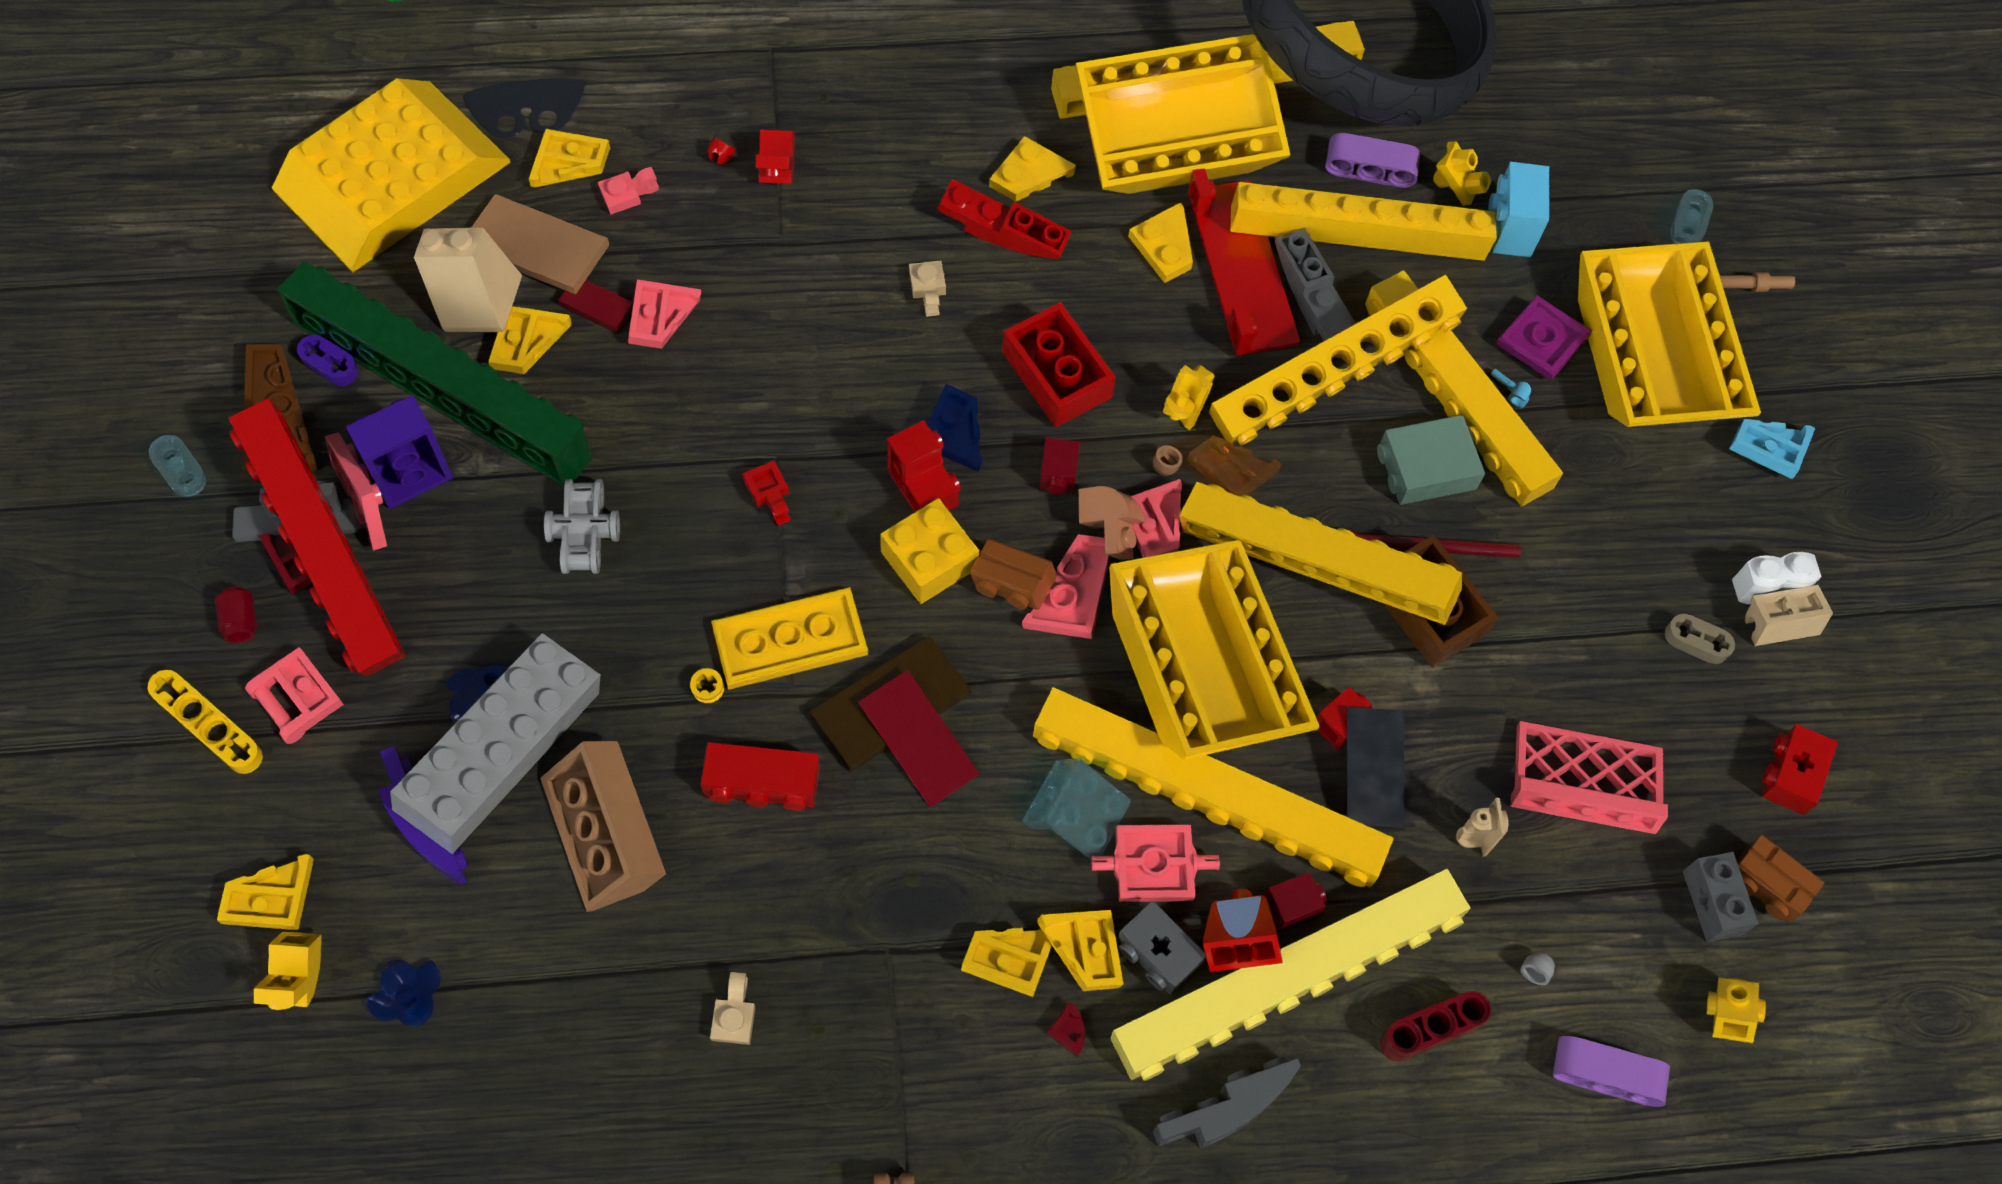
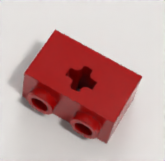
M1795 724L1786 733L1781 732L1772 748V752L1776 753L1774 762L1767 766L1762 777V782L1766 784L1762 797L1801 815L1806 814L1819 802L1838 742L1799 724Z

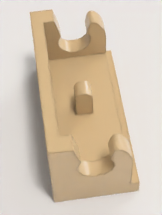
M1819 585L1752 596V603L1746 613L1745 623L1748 624L1755 621L1756 628L1752 633L1751 639L1755 646L1821 635L1833 612Z

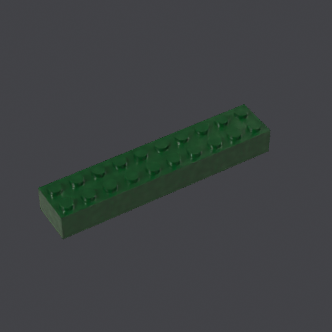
M303 261L277 289L297 328L309 335L324 337L349 353L357 364L409 395H413L414 398L564 487L566 479H572L574 482L593 459L588 445L589 441L583 428L584 425L576 416L570 413L564 415L556 410L554 405L546 398L532 396L517 381H507L500 377L497 371L490 365L476 363L461 348H451L444 344L442 339L430 330L424 332L417 328L414 322L403 314L397 316L390 312L378 299L372 298L370 300L366 298L354 285L349 282L344 284L339 282L324 267L318 266L316 268Z

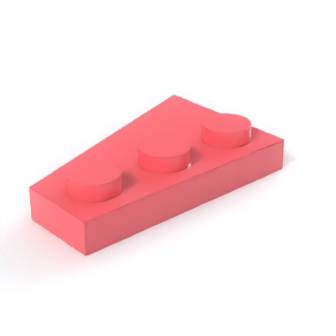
M339 432L325 436L331 464L347 497H351L360 524H366L369 536L368 541L373 551L386 547L387 543L378 505L383 504V500L377 484L370 485L371 481L364 463L358 464V457L351 443L346 445Z
M1077 535L1057 566L1056 580L1050 591L1047 592V597L1038 610L1033 609L1031 613H1027L1022 621L1023 629L1087 639L1093 638L1111 556L1105 555V538Z

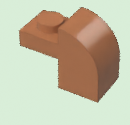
M1106 486L1079 489V523L1094 529L1104 528L1105 555L1119 560L1133 559V548L1136 545V534L1133 530V524L1145 523L1144 513L1139 503L1131 496Z

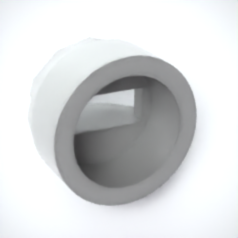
M1542 951L1533 952L1527 956L1520 970L1522 975L1532 983L1547 985L1554 974L1555 964L1547 953Z

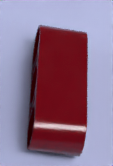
M1469 991L1401 1018L1391 1024L1382 1034L1380 1039L1381 1051L1390 1060L1400 1062L1473 1033L1490 1018L1492 1010L1490 1001L1480 992ZM1462 1005L1471 1006L1476 1011L1477 1020L1468 1019L1463 1014ZM1432 1018L1439 1021L1443 1027V1034L1439 1035L1432 1032L1428 1026V1019ZM1399 1032L1405 1035L1409 1041V1048L1404 1049L1397 1046L1393 1039V1033Z

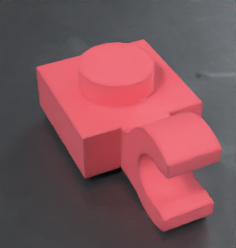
M652 167L642 169L633 179H631L629 172H625L598 182L610 215L640 205L639 196L659 190L657 178Z

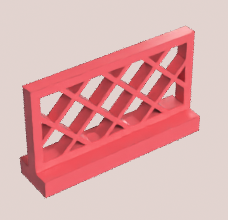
M1520 721L1517 725L1515 787L1511 793L1510 807L1656 834L1668 818V804H1663V748ZM1527 734L1540 737L1547 746L1536 752L1527 743ZM1564 742L1575 743L1583 753L1572 759L1560 745ZM1601 748L1611 750L1619 760L1608 766L1596 752ZM1551 751L1565 764L1555 772L1541 758ZM1636 755L1652 758V769L1644 773L1632 758ZM1587 757L1601 771L1592 778L1578 765ZM1534 763L1546 777L1542 780L1526 778L1525 768ZM1623 764L1637 778L1628 785L1614 772ZM1570 769L1583 784L1579 787L1568 786L1559 776ZM1606 776L1619 791L1615 794L1605 793L1595 783ZM1642 783L1652 794V801L1639 799L1632 789Z

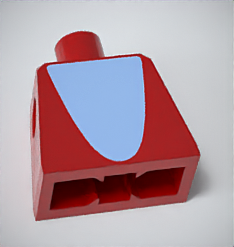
M1236 889L1231 893L1230 899L1218 900L1212 903L1203 937V946L1210 972L1283 963L1276 928L1265 896H1253L1247 889Z

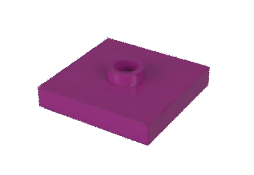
M1536 296L1498 338L1496 345L1551 381L1587 341L1592 331L1541 297Z

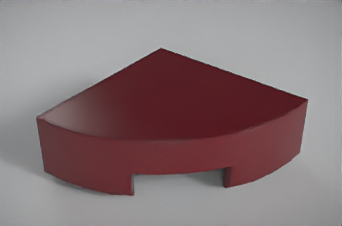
M1069 1001L1046 1035L1078 1058L1085 1042V1026L1080 1011Z

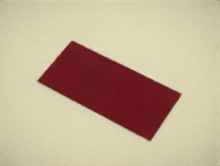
M908 670L858 702L930 808L980 775Z

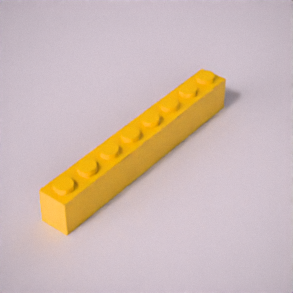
M1245 182L1238 183L1231 204L1230 232L1279 237L1305 228L1311 239L1315 242L1485 261L1497 239L1496 214L1494 211Z
M1403 270L1371 287L1365 303L1367 311L1371 316L1417 291L1418 288ZM1418 311L1422 319L1426 321L1433 320V316L1428 311ZM1389 327L1394 336H1405L1404 331L1400 327ZM1441 329L1432 334L1433 339L1422 347L1415 349L1412 345L1402 351L1407 364L1421 376L1427 390L1438 398L1444 406L1447 416H1464L1475 448L1482 455L1485 465L1490 471L1496 473L1504 484L1507 494L1515 498L1521 507L1555 488L1563 472L1451 330L1444 333Z
M1196 482L1179 515L1183 533L1215 544L1241 540L1248 556L1446 625L1462 590V572L1457 571L1449 564H1435L1424 560L1414 552H1400L1389 548L1379 540H1365L1355 536L1347 529L1338 528L1336 530L1322 525L1320 521L1312 517L1301 518L1295 516L1280 506L1269 507L1260 504L1250 496H1237L1228 493L1222 487L1215 484L1205 485Z

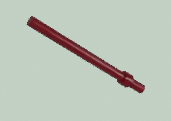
M1349 530L1357 537L1368 541L1373 539L1379 540L1389 548L1407 551L1427 539L1357 534L1356 530ZM1438 539L1449 554L1519 558L1521 553L1519 544Z

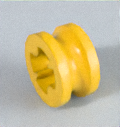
M704 668L697 671L691 678L690 688L694 697L699 702L705 704L713 703L722 697L724 683L717 671ZM706 679L708 682L715 680L717 683L713 684L715 690L709 693L706 690L698 691V689L702 688L700 682Z

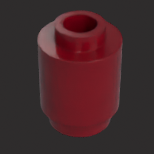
M242 587L224 589L221 594L215 597L219 633L229 643H243L253 639L255 636L254 631L257 629L253 594Z

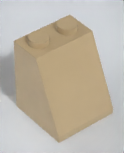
M484 228L424 229L414 259L442 329L445 332H504L522 278L521 273Z

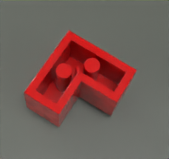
M924 420L887 438L888 472L914 512H917L938 498L950 511L959 505L961 486L957 477L952 472L948 474L943 467L942 449L944 444L941 436L935 429L931 431Z

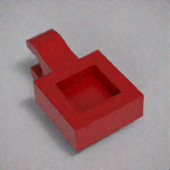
M774 460L742 473L743 480L757 507L768 504L777 526L791 521L788 515L789 509L782 498L789 494V488Z

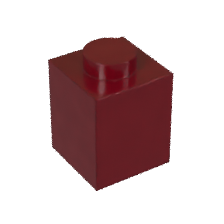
M1046 437L1039 490H1046L1055 495L1073 494L1080 447L1079 441Z
M1310 872L1269 887L1264 895L1278 932L1319 917L1325 909V902L1327 901L1321 883L1319 881L1314 882Z

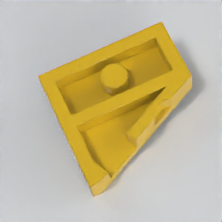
M545 129L529 177L531 187L536 188L602 174L610 150L609 140Z
M1024 136L989 179V187L1017 202L1028 197L1034 191H1041L1050 187L1051 181L1064 175L1067 178L1072 177L1075 174L1076 165Z
M1182 203L1129 229L1128 237L1164 283L1191 270L1193 260Z
M303 854L298 856V860L278 868L273 865L259 870L253 876H242L226 882L217 921L227 925L298 930L314 859L311 855Z
M1111 910L1046 914L1038 918V925L1082 991L1116 989L1124 984Z
M1011 928L1003 932H996L994 930L975 931L961 971L1033 997L1052 944L1042 930L1023 931V928Z

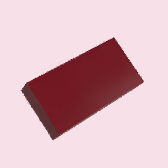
M585 280L576 294L566 290L559 299L561 307L618 334L632 314L634 304L588 280Z

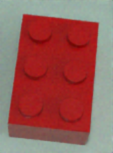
M1061 302L1003 332L1002 353L1055 428L1112 398L1116 380L1115 375Z

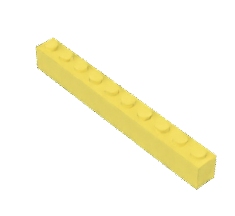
M1445 869L1282 948L1283 963L1241 968L1113 1030L1110 1039L1130 1079L1133 1080L1142 1076L1144 1081L1149 1080L1164 1071L1162 1065L1176 1059L1178 1064L1186 1062L1199 1054L1197 1048L1209 1042L1212 1047H1216L1233 1037L1231 1031L1243 1025L1246 1031L1253 1029L1267 1020L1266 1014L1278 1009L1280 1014H1283L1300 1004L1298 998L1308 993H1311L1313 998L1318 997L1333 988L1331 982L1343 976L1346 981H1350L1367 971L1364 967L1365 965L1376 960L1379 965L1385 964L1399 955L1398 949L1408 944L1411 949H1415L1432 939L1430 934L1439 929H1442L1444 933L1456 929L1464 923L1462 917L1471 908L1449 870Z

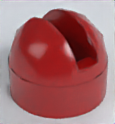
M713 137L708 146V157L711 161H714L717 155H719L717 164L722 165L729 162L736 149Z

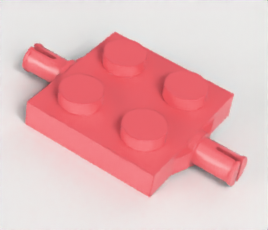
M1117 825L1115 829L1116 849L1114 855H1091L1092 871H1114L1118 881L1119 902H1151L1152 900L1154 902L1194 901V878L1197 870H1219L1220 867L1219 854H1196L1192 844L1191 825Z

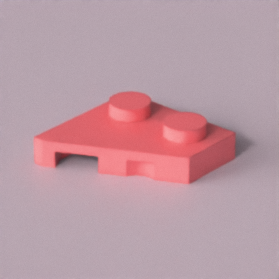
M637 279L628 344L662 349L699 303L701 289Z
M1180 479L1131 496L1139 503L1145 517V523L1133 524V530L1136 534V545L1143 558L1179 551V515L1181 513L1180 501L1182 490Z

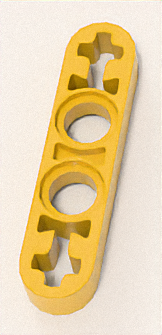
M162 670L150 678L147 687L151 697L233 771L247 774L260 766L263 755L259 746L178 673L172 670ZM165 683L170 686L172 685L176 692L181 695L176 701L161 689ZM193 702L202 704V709L198 716L191 719L183 717V711L187 705ZM219 724L227 726V733L224 738L218 741H210L208 739V734L212 727ZM234 742L239 748L250 755L246 761L241 758L239 759L233 750L230 749Z

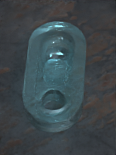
M1697 189L1689 190L1684 193L1679 201L1670 229V236L1676 244L1701 242L1714 206L1712 198L1706 192Z
M164 435L152 442L149 447V457L173 492L181 497H191L200 493L206 485L207 477L183 441L174 435ZM176 454L175 457H172L170 460H167L168 456ZM193 479L191 482L184 484L186 480Z

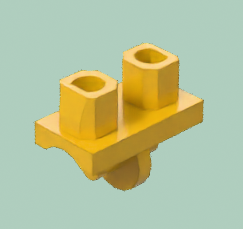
M1457 141L1448 142L1446 146L1447 153L1436 164L1438 170L1435 172L1433 180L1439 188L1449 187L1453 190L1463 206L1471 205L1476 194L1488 191L1492 179L1487 171H1475L1478 156L1473 149L1462 150Z
M1185 365L1178 373L1173 388L1165 400L1162 412L1169 415L1174 421L1180 420L1185 428L1191 430L1195 426L1212 388L1214 374L1201 365H1198L1193 370Z

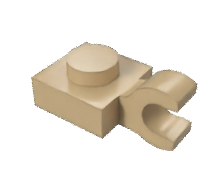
M942 261L909 264L913 298L923 297L926 317L939 315V296L946 295Z
M731 972L728 1000L716 999L710 1035L711 1041L750 1045L756 1006L754 1003L745 1002L748 984L746 973Z

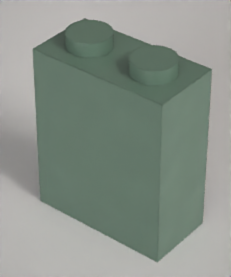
M1463 415L1386 430L1380 444L1377 446L1379 461L1381 464H1385L1389 474V489L1392 494H1396L1399 505L1477 490L1485 475Z

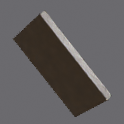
M930 635L810 711L811 718L850 772L889 748L858 702L906 670L910 672L939 715L971 694V689Z

